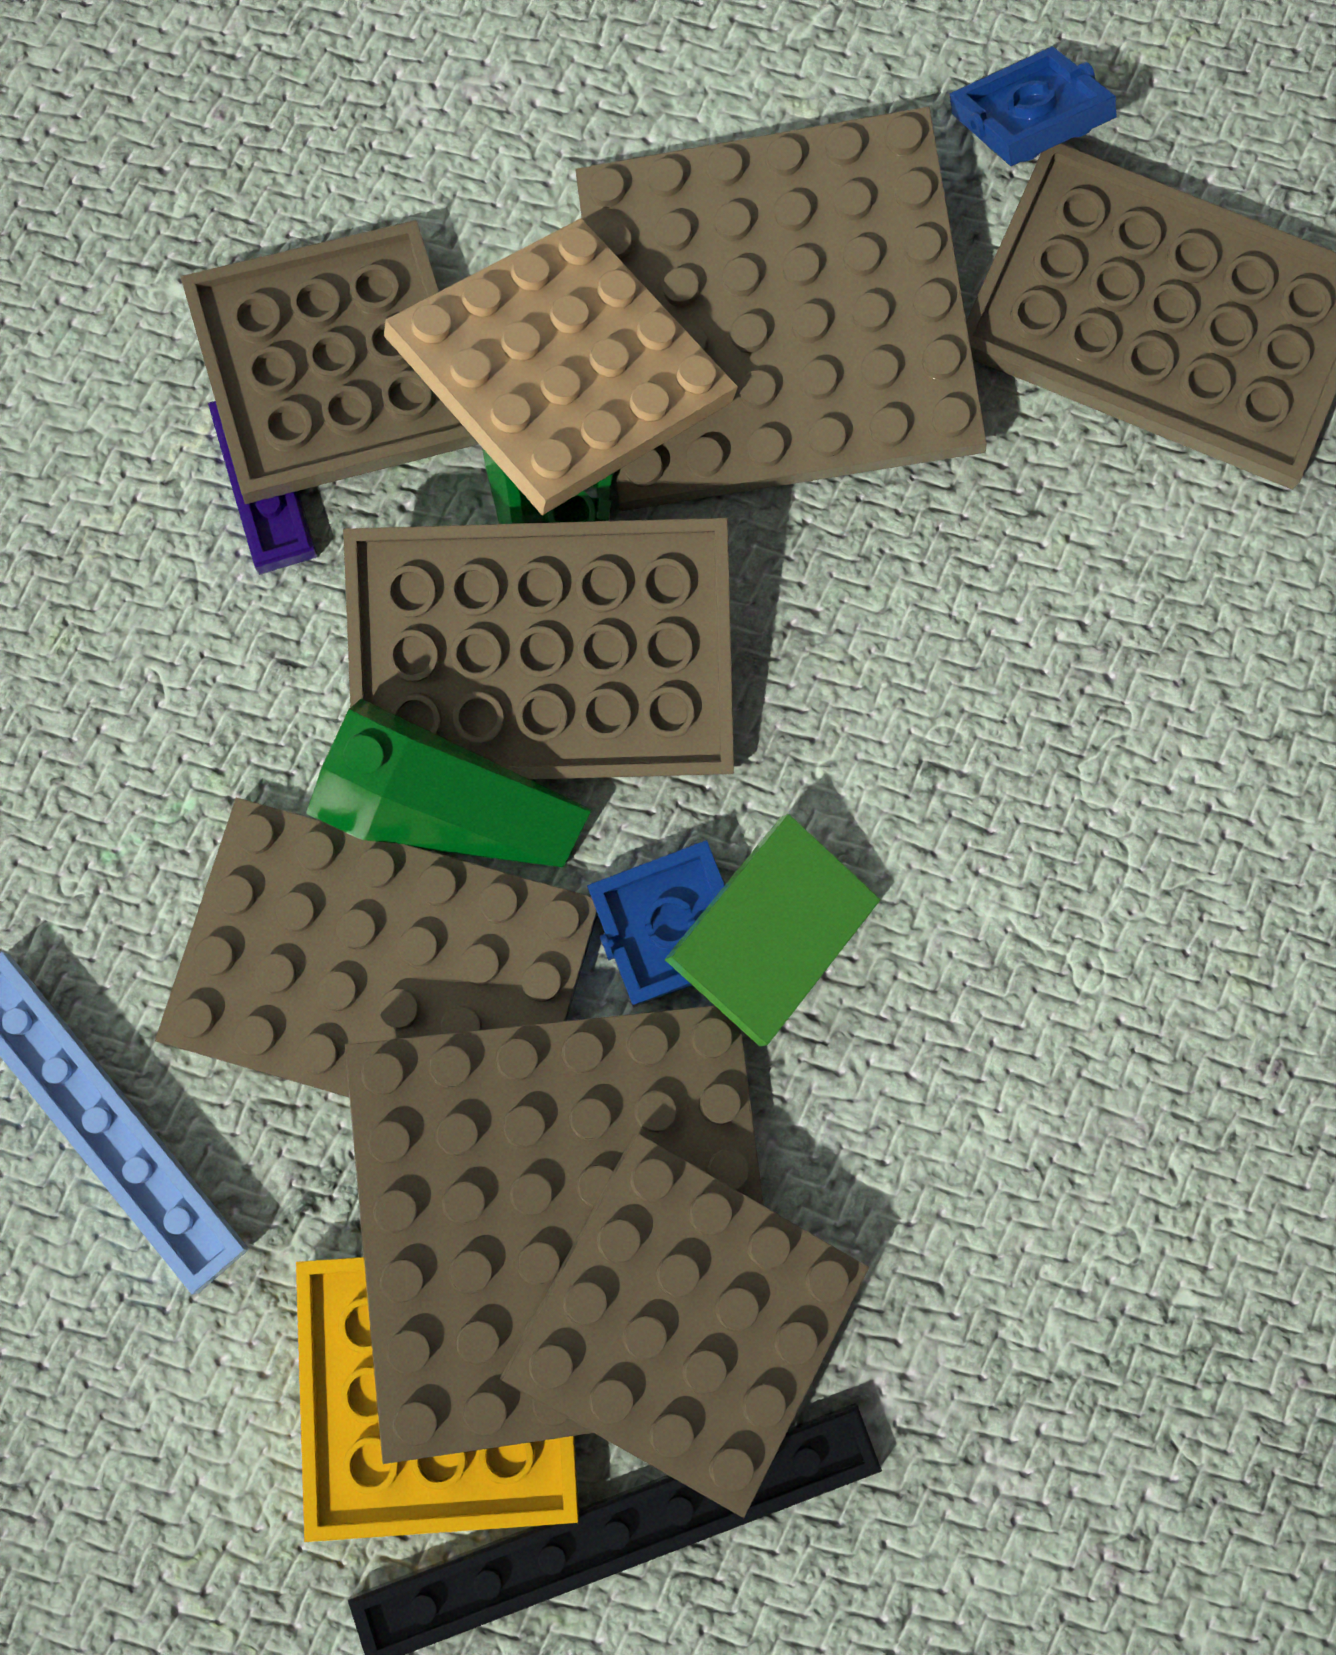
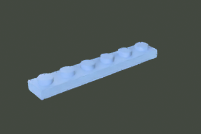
M1 951L0 1057L192 1295L199 1294L249 1250V1247L13 957Z

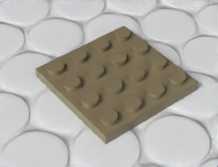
M417 220L180 276L245 504L479 445L384 336L386 319L439 292Z
M637 1133L632 1136L500 1379L744 1518L869 1267Z

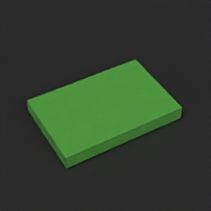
M786 814L779 818L664 960L757 1045L765 1046L775 1037L881 899L790 814Z

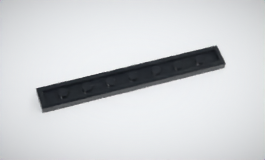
M854 1403L788 1429L744 1518L666 1475L579 1508L578 1523L529 1527L351 1595L348 1599V1604L365 1655H406L882 1472L859 1407Z

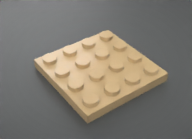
M582 218L389 317L385 321V338L541 515H544L730 404L738 388Z

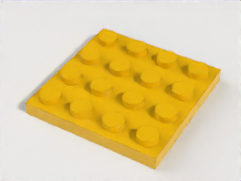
M364 1257L296 1262L304 1542L578 1523L579 1503L575 1436L383 1464Z

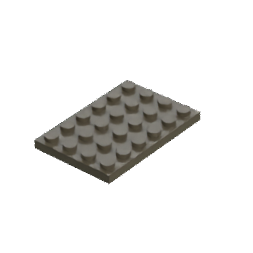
M1059 144L1041 152L966 320L972 359L1293 490L1303 477L1336 395V252L1069 146Z
M728 518L343 529L350 707L359 699H363L529 780L734 774Z
M236 797L155 1042L349 1097L345 1044L567 1021L598 914L591 896L405 844L362 840L323 821Z

